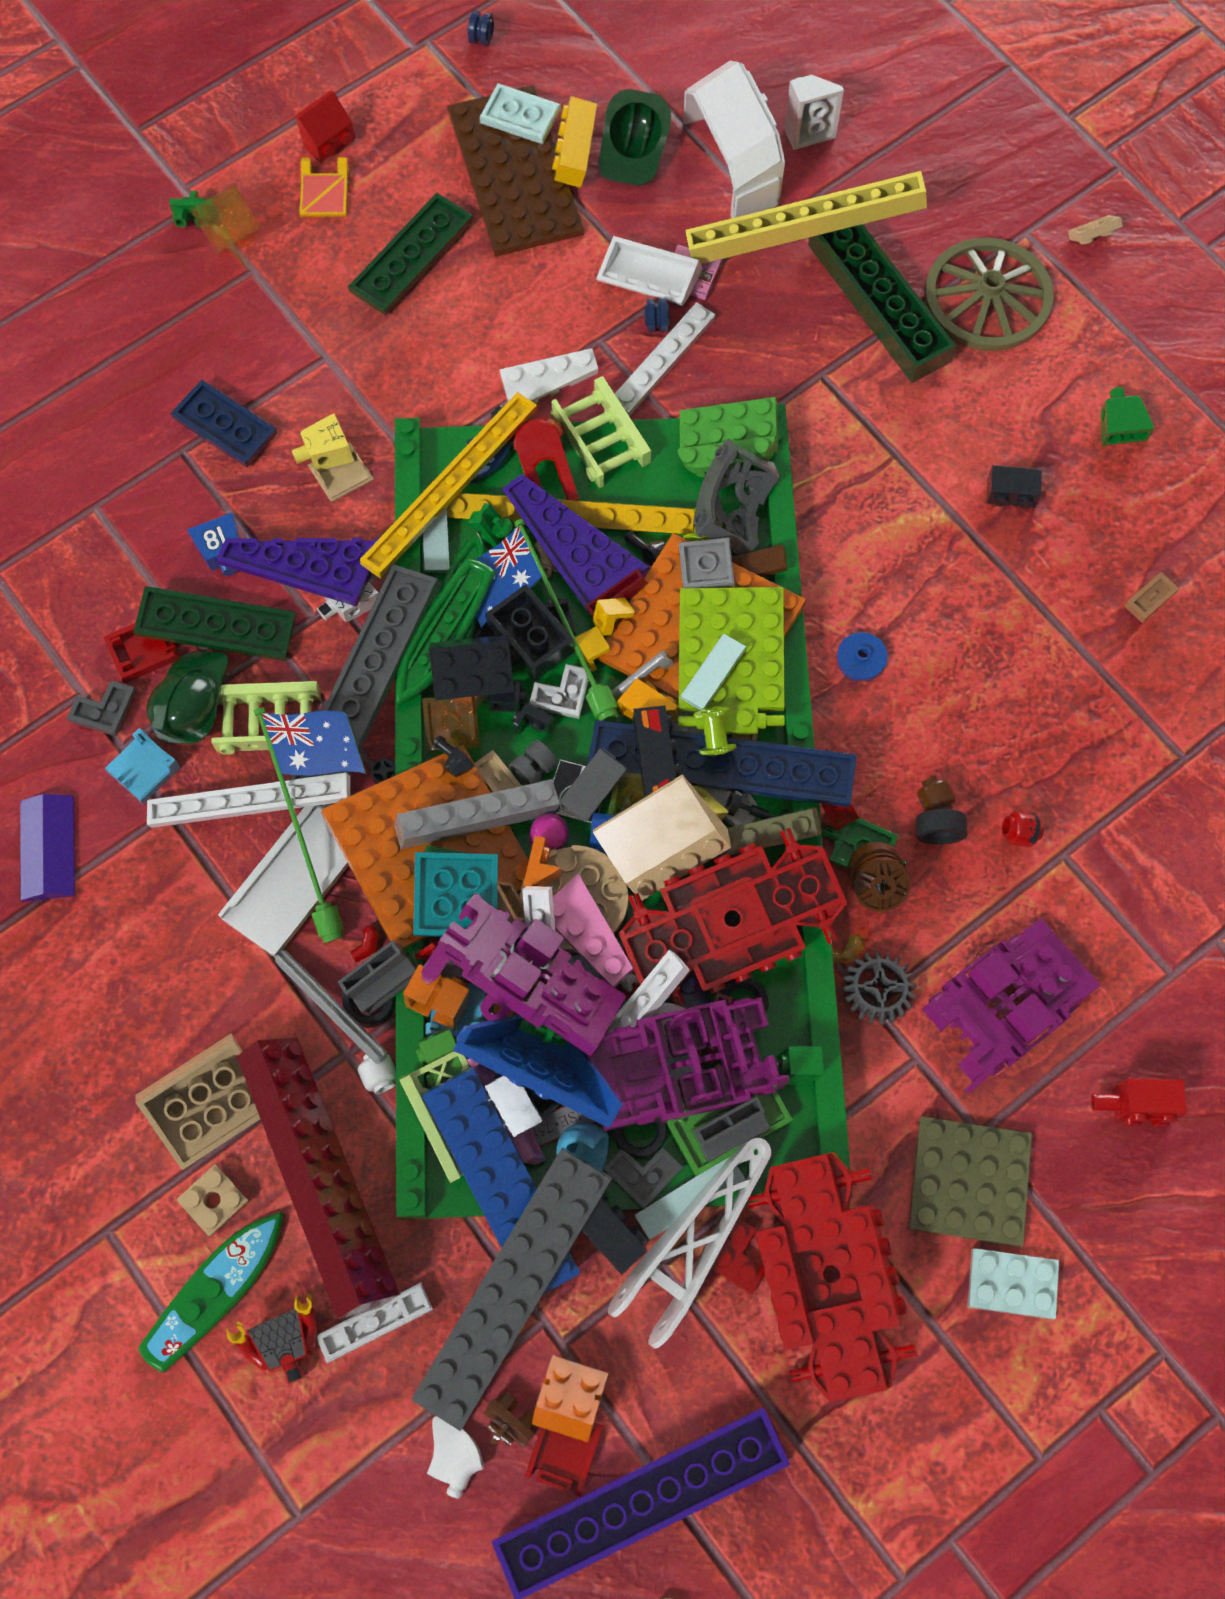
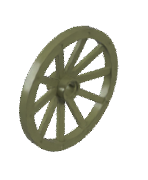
M975 238L951 246L935 260L926 280L925 303L928 310L952 340L973 349L1000 351L1024 344L1042 329L1052 308L1053 286L1045 267L1028 250L1002 239ZM989 251L998 253L993 270L986 269L976 252ZM967 254L980 276L949 263ZM1004 255L1010 256L1024 265L1004 275L1000 272ZM941 271L973 282L972 284L936 289V280ZM1031 272L1036 278L1040 289L1009 284L1007 282ZM975 292L947 316L943 313L937 301V297ZM1009 293L1042 298L1041 310L1036 317ZM1001 299L1031 324L1025 329L1012 334ZM977 301H982L973 334L964 331L952 323V321ZM989 304H994L1003 337L980 336Z

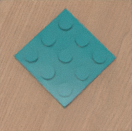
M415 852L413 936H443L453 921L466 930L472 920L466 916L461 921L459 915L475 893L483 897L482 900L497 909L498 854Z

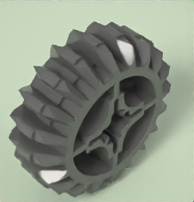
M878 951L874 953L873 959L868 953L864 954L863 961L858 958L855 959V967L849 966L847 969L850 975H845L843 978V982L848 985L843 986L842 992L850 994L844 999L845 1003L854 1002L850 1011L855 1012L859 1009L861 1011L858 1016L860 1020L864 1018L865 1014L868 1015L869 1024H873L875 1018H878L879 1024L884 1025L886 1017L890 1023H894L896 1016L899 1018L905 1016L904 1010L909 1011L912 1007L909 1001H914L916 995L910 991H914L917 986L914 983H909L914 978L913 973L905 974L909 967L908 964H904L902 967L898 966L900 958L896 957L892 962L889 960L890 953H886L883 959H881ZM874 970L871 981L858 984V979L864 972ZM884 970L892 974L897 981L889 980L885 976ZM877 980L878 984H880V988L884 989L882 994L879 993L878 988H874L877 984ZM900 992L899 1001L885 1008L886 996ZM862 996L872 998L875 1006L868 1004Z

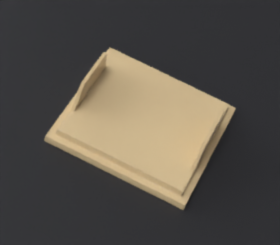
M348 443L354 462L320 471L314 468L313 463L308 464L309 469L331 503L374 480L351 443Z

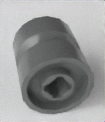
M535 740L525 749V755L516 757L509 764V768L521 783L529 785L540 782L543 779L542 774H548L559 763L547 746L539 740Z

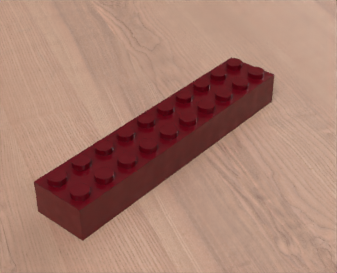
M298 1038L257 1040L236 1057L337 1319L380 1308L399 1296L400 1293Z

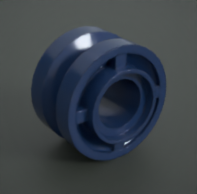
M473 10L468 22L469 43L477 44L480 40L482 46L488 47L494 33L493 14L485 12L482 16L481 11Z
M653 298L646 299L644 315L645 327H647L648 333H654L656 328H659L661 332H667L670 325L669 304H667L666 298H659L658 303H655Z

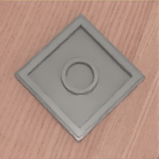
M729 537L679 543L683 588L734 587Z

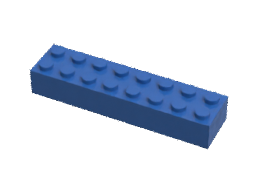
M471 1066L421 1094L502 1248L537 1189L506 1129L502 1125L494 1106L489 1102L479 1077ZM569 1251L543 1294L580 1274Z

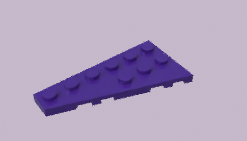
M523 474L502 488L587 612L589 610L585 605L634 570L638 569L642 574L649 569L646 564Z
M226 538L216 561L218 565L357 607L372 572L360 564V559L379 538H375V540L352 538V541H337L335 538H296V541H283L282 538H273L272 541H257L256 538Z

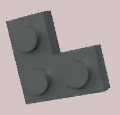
M110 681L101 703L76 696L67 720L71 723L117 737L137 691L134 687Z
M664 1148L644 1167L621 1149L603 1168L642 1209H645L683 1169Z

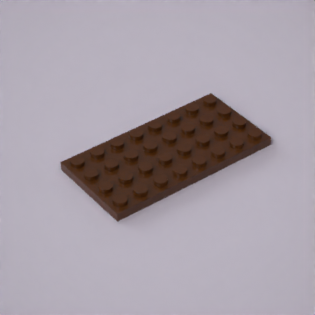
M534 85L516 89L538 97ZM491 95L447 105L453 130L495 257L584 235V228L569 185L554 180L556 170H552L554 157L555 155L558 156V153H555L556 147L550 131L544 143L541 144L480 123V116Z

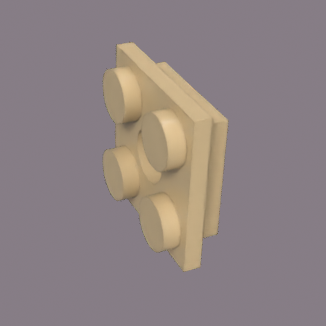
M216 1164L176 1199L209 1237L217 1232L249 1202ZM218 1193L221 1198L220 1204L216 1208H208V1197L211 1194Z

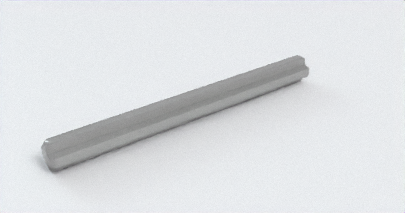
M282 950L275 956L276 963L374 1063L379 1064L387 1058V1051L286 950Z

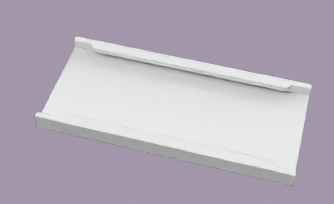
M309 806L302 809L297 819L324 898L349 864L321 814L322 809ZM293 822L218 914L224 922L273 957L285 948L314 911L315 906L319 904Z

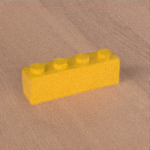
M571 96L568 105L563 106L561 119H564V122L561 121L558 130V136L562 137L561 139L558 138L555 153L559 154L558 156L555 155L552 170H556L555 181L581 188L587 170L597 108L596 103Z

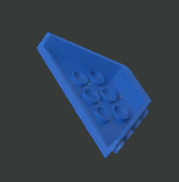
M519 1014L463 1027L456 1038L458 1041L453 1051L495 1071L497 1074L509 1078L516 1086L528 1087L534 1090L539 1097L546 1100H554L610 1128L623 1106V1103L583 1051L570 1042H567L565 1048L552 1042L547 1045L541 1043L539 1037L519 1030V1023L523 1018Z

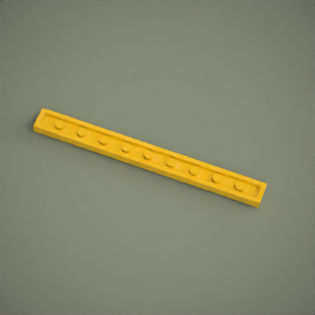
M517 392L361 557L360 564L381 578L537 411V405Z
M459 493L447 506V517L469 519L473 511H480L484 503H490L501 518H509L511 522L522 519L509 498L503 495ZM557 499L595 528L677 534L693 533L695 509Z

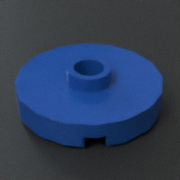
M864 632L853 633L844 638L839 645L836 656L837 665L843 675L851 680L872 681L880 676L886 667L887 650L882 641L873 634ZM864 653L867 657L862 658L858 654Z

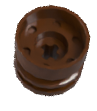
M870 842L860 846L851 855L848 862V876L856 897L863 906L876 912L889 911L898 907L906 900L910 892L911 879L899 852L891 845L882 842Z

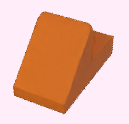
M534 837L523 888L526 886L545 887L562 876L560 867L546 865L549 860L550 848L547 847L546 838Z

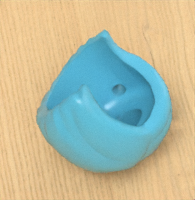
M587 1122L576 1123L563 1131L557 1142L556 1153L558 1155L563 1147L595 1168L603 1171L608 1153L609 1136L603 1128Z

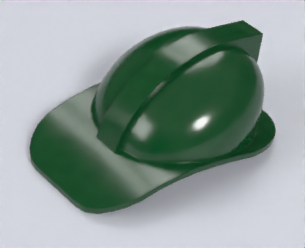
M624 89L612 97L605 112L603 137L598 161L600 173L605 179L633 186H642L654 178L671 126L670 108L661 96L633 89Z
M194 651L182 655L171 665L165 678L154 688L147 702V717L152 724V729L160 740L167 743L196 744L209 734L215 722L220 688L229 664L226 654L221 652Z

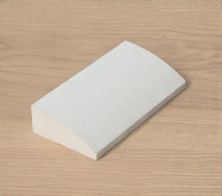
M613 236L596 279L600 282L658 299L666 298V301L683 305L699 278L702 266L697 259Z

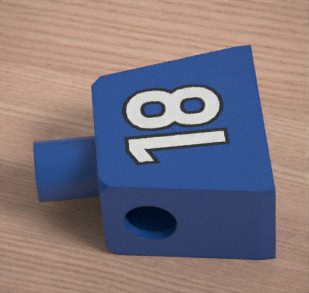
M232 513L187 529L195 547L210 570L221 568L224 576H231L237 572L235 569L218 565L216 561L226 538H240L238 526Z

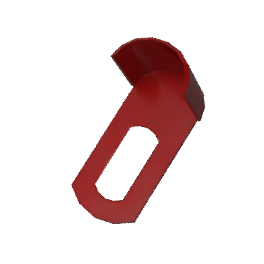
M545 416L536 417L526 422L516 433L514 439V450H517L525 476L542 488L536 466L544 460L554 461L566 500L580 501L560 440V436L565 432L562 425L555 419Z

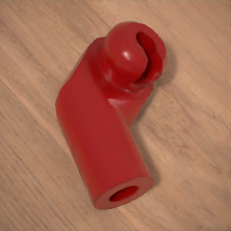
M366 926L363 930L362 945L350 951L356 963L378 951L381 933L376 926Z

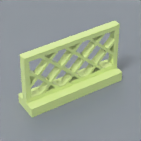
M455 1051L399 1078L450 1183L461 1178L460 1176L463 1173L421 1093L429 1089L423 1088L417 1077L429 1071L439 1075L436 1085L440 1084L442 1076L453 1077L443 1072L447 1061L458 1056L462 1064L461 1072L469 1068L470 1066L465 1056ZM442 1064L440 1071L433 1069Z

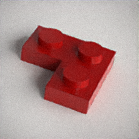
M737 1218L710 1269L752 1295L765 1274L764 1268L744 1256L743 1252L757 1229Z

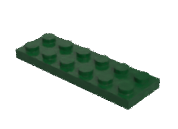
M436 192L348 285L349 292L386 316L473 222V215Z
M145 586L133 632L135 636L286 661L296 620V612Z

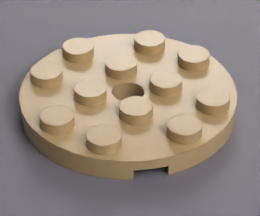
M579 845L551 850L546 865L560 867L562 876L545 887H552L554 896L579 874L615 935L626 917L628 890L626 883L610 858L596 849ZM523 879L522 886H521V891H520V898H521L522 902H523L522 889H523L524 879ZM565 939L559 945L566 952H577Z

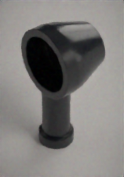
M632 530L627 532L624 537L627 543H631L640 551L643 560L649 566L654 564L666 545L662 540L645 543Z
M438 736L434 740L433 746L448 756L444 767L453 777H459L474 768V764L459 748L451 746L443 736Z

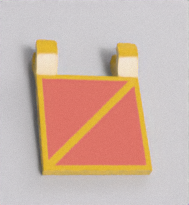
M301 158L300 217H346L349 173L347 158H338V173H312L313 167L310 158Z

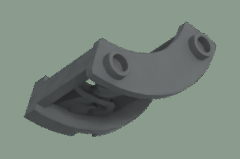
M729 438L723 445H720L716 449L715 458L706 473L698 495L693 520L696 535L699 537L705 535L711 539L729 537L730 548L735 551L736 556L750 553L759 543L757 534L759 517L755 516L758 505L764 504L770 490L780 478L775 463L768 459L760 458L737 445ZM736 455L745 459L741 470L739 461H734L732 468H729ZM752 464L760 468L758 471H749ZM736 482L735 492L741 505L739 509L732 510L726 515L721 506L718 492ZM748 486L746 493H744V487Z

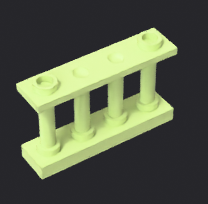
M603 376L594 380L592 395L562 409L556 399L552 400L551 418L562 425L565 435L586 466L587 476L592 482L595 481L599 488L604 487L603 473L632 459L638 460L642 467L651 463V449ZM596 403L598 405L602 404L605 413L576 427H573L568 417ZM607 422L615 424L617 427L616 432L586 446L580 438V435ZM620 440L622 442L626 441L629 450L599 465L594 460L592 454Z
M317 681L221 685L218 704L223 705V729L221 738H212L215 750L227 755L234 754L235 751L269 750L265 736H259V717L255 716L253 710L258 709L262 703L273 702L275 704V714L285 715V704L298 701L300 702V713L311 712V703L313 701H321V691ZM247 703L249 705L248 736L233 737L234 706Z

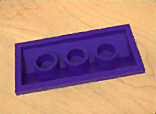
M40 794L20 801L22 902L75 896L73 795Z

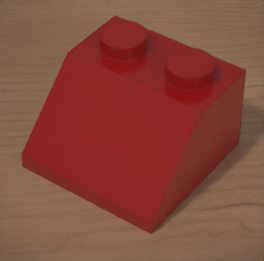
M332 90L296 114L303 147L320 163L326 158L331 157L337 150L349 144L355 138L352 121Z

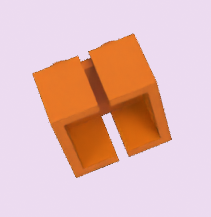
M419 964L403 992L406 1007L426 1017L434 1010L436 1013L433 1021L455 1031L470 1004V992L466 988L467 984L455 977H452L451 980L444 978L441 975L442 972L435 981L428 984L422 980V969L424 966Z
M552 1355L535 1407L532 1425L588 1442L608 1373Z

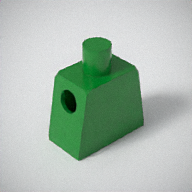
M1123 387L1112 389L1109 392L1110 398L1105 400L1100 412L1102 446L1148 441L1154 426L1141 397H1126Z

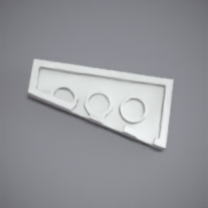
M592 348L500 369L507 401L519 392L533 403L539 402L538 399L549 394L552 396L560 392V389L567 385L573 386L598 374V366Z

